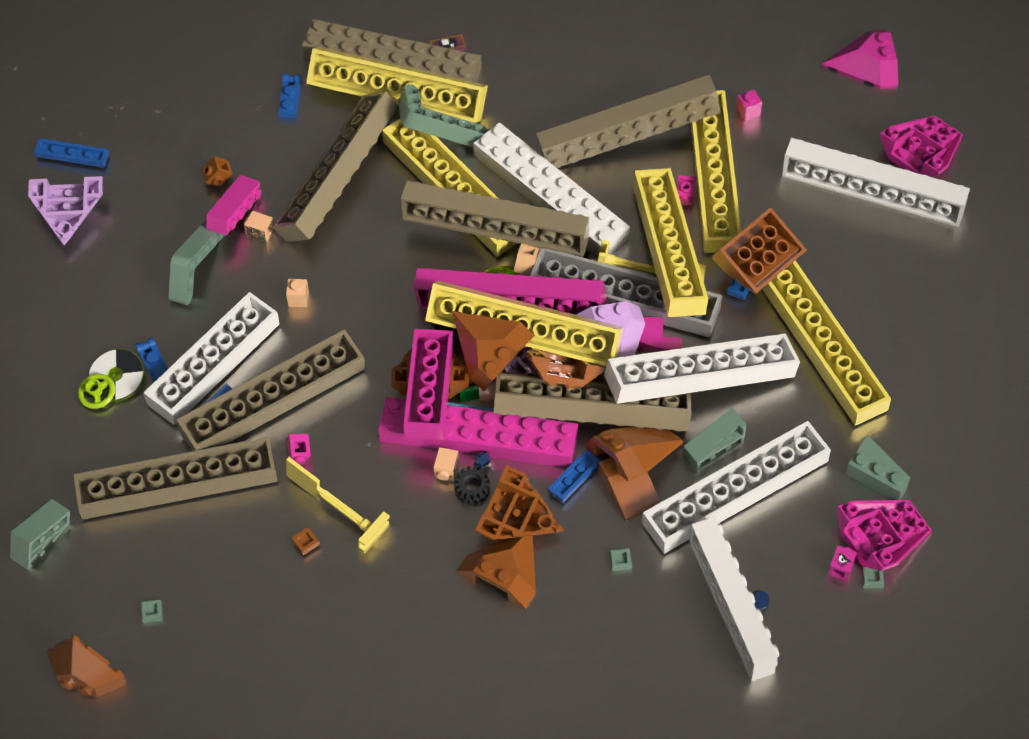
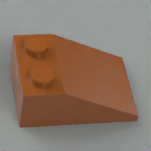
M610 457L599 462L598 474L625 520L642 514L661 503L648 472L631 481H627L617 473L616 460Z

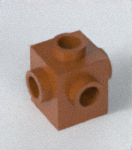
M216 156L201 169L205 183L220 187L232 175L228 160Z

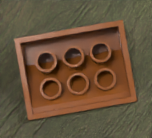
M770 207L717 251L712 258L725 273L756 294L806 252L807 249Z

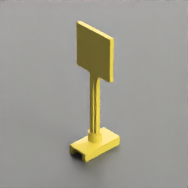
M602 240L596 261L656 275L655 267L652 265L618 258L615 255L609 254L610 241ZM698 264L704 281L706 265Z
M290 457L286 460V476L316 499L320 495L321 498L360 526L359 528L365 533L358 540V548L365 552L389 524L387 520L390 516L383 511L374 523L362 518L327 490L322 489L318 478Z

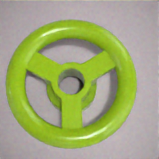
M100 373L86 377L78 388L79 401L90 409L106 406L115 394L113 380L109 376ZM109 385V394L101 401L100 395L102 390ZM88 392L92 395L95 403L88 402L84 398L83 393Z

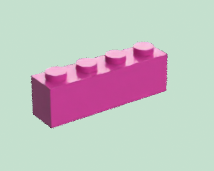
M240 175L207 213L206 229L227 236L235 228L236 223L243 219L246 211L251 209L255 200L260 198V181Z

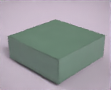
M629 548L609 551L612 571L632 569Z
M862 567L863 588H884L883 571Z
M161 599L140 602L143 623L163 620Z

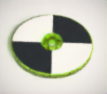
M113 349L101 354L92 363L88 372V376L100 373L109 376L113 380L115 394L110 402L123 401L133 396L140 389L145 377V369L141 359L135 353L126 349ZM109 385L102 390L100 395L102 400L109 394Z

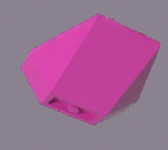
M936 116L893 125L880 133L881 141L890 161L904 170L929 177L939 175L948 168L963 137V134Z
M910 500L851 501L837 507L840 536L849 548L857 552L856 558L866 568L883 571L898 565L932 532Z

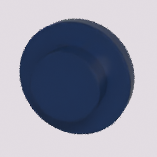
M483 451L474 458L475 463L473 465L478 466L479 469L484 468L492 460L490 453H484Z
M762 590L752 592L756 610L765 609L769 605V595Z

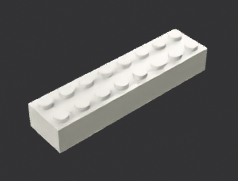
M249 292L144 392L147 405L175 426L177 424L176 419L186 415L279 325L278 313Z
M714 517L692 524L690 545L751 681L774 674L777 657H779L776 645H772L770 631L767 627H764L762 614L754 606V596L746 588L745 576L739 573L738 561L730 553L731 546L729 541L724 540L721 524H717Z

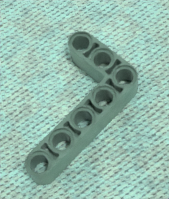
M405 85L398 99L401 122L410 129L470 147H474V142L489 131L483 125L422 107L420 91L413 85Z
M206 220L174 253L171 259L168 296L170 301L189 305L193 295L194 269L223 237V234L206 229Z

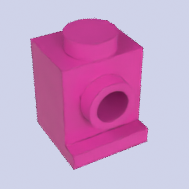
M678 175L677 192L681 205H694L696 177Z
M308 434L288 435L285 440L287 458L290 457L299 465L305 464L311 456Z

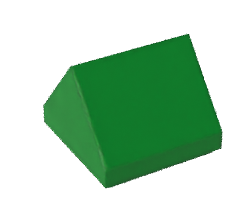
M475 383L469 384L467 388L459 392L461 402L480 399L479 387Z

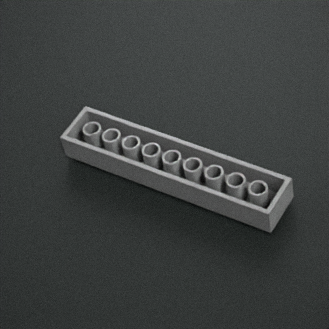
M544 248L540 249L530 275L604 281L607 304L628 301L640 307L643 317H662L663 325L709 338L721 308L722 295L706 291L708 296L706 315L668 317L657 277Z

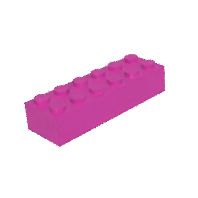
M414 329L404 416V438L444 440L454 345L453 331Z

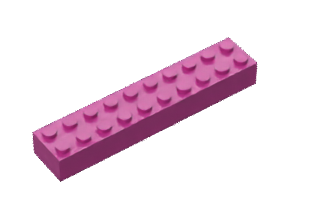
M417 268L413 284L418 307L428 309L433 283L437 281L574 315L590 307L607 304L604 281L596 279L581 280L578 278L566 279L560 277L524 276L522 274L508 275L504 273L493 274L468 272L465 270L450 271L448 269Z
M386 397L378 429L381 442L437 450L440 447L471 455H478L483 451L484 453L489 452L492 458L568 468L574 460L578 438V424L520 417L518 415H500L492 411L447 405L444 440L404 438L406 399Z

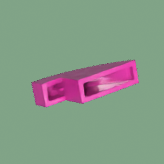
M643 317L645 326L637 351L646 354L675 348L681 349L682 338L663 337L662 317Z

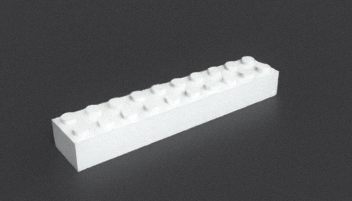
M500 122L474 142V156L536 207H546L551 210L565 211L566 213L581 214L589 217L587 248L594 254H598L602 240L610 241L609 254H613L630 240L629 225Z
M791 138L785 153L782 176L958 227L970 188L963 185L949 183L945 180L935 179L927 175L903 170L888 164L875 162L871 159L861 158L853 154L850 155Z
M778 334L611 358L607 361L604 376L616 403L619 404L795 377L800 361L786 334Z
M809 421L646 510L643 512L642 524L665 554L690 540L692 524L712 517L715 518L717 524L825 464L829 461L831 450Z

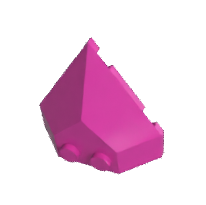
M887 30L867 31L821 65L826 68L829 66L835 68L839 73L862 82L866 80L874 83V86L878 88L898 87L897 57L891 33Z

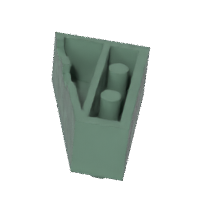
M733 408L729 409L696 437L685 443L683 457L697 473L744 444L746 423Z
M868 435L848 463L846 475L891 500H900L910 480V477Z
M53 499L46 504H42L35 513L29 515L25 521L12 529L10 533V558L29 570L32 567L30 562L37 554L41 556L45 552L43 550L45 545L49 541L54 542L69 525L70 510Z

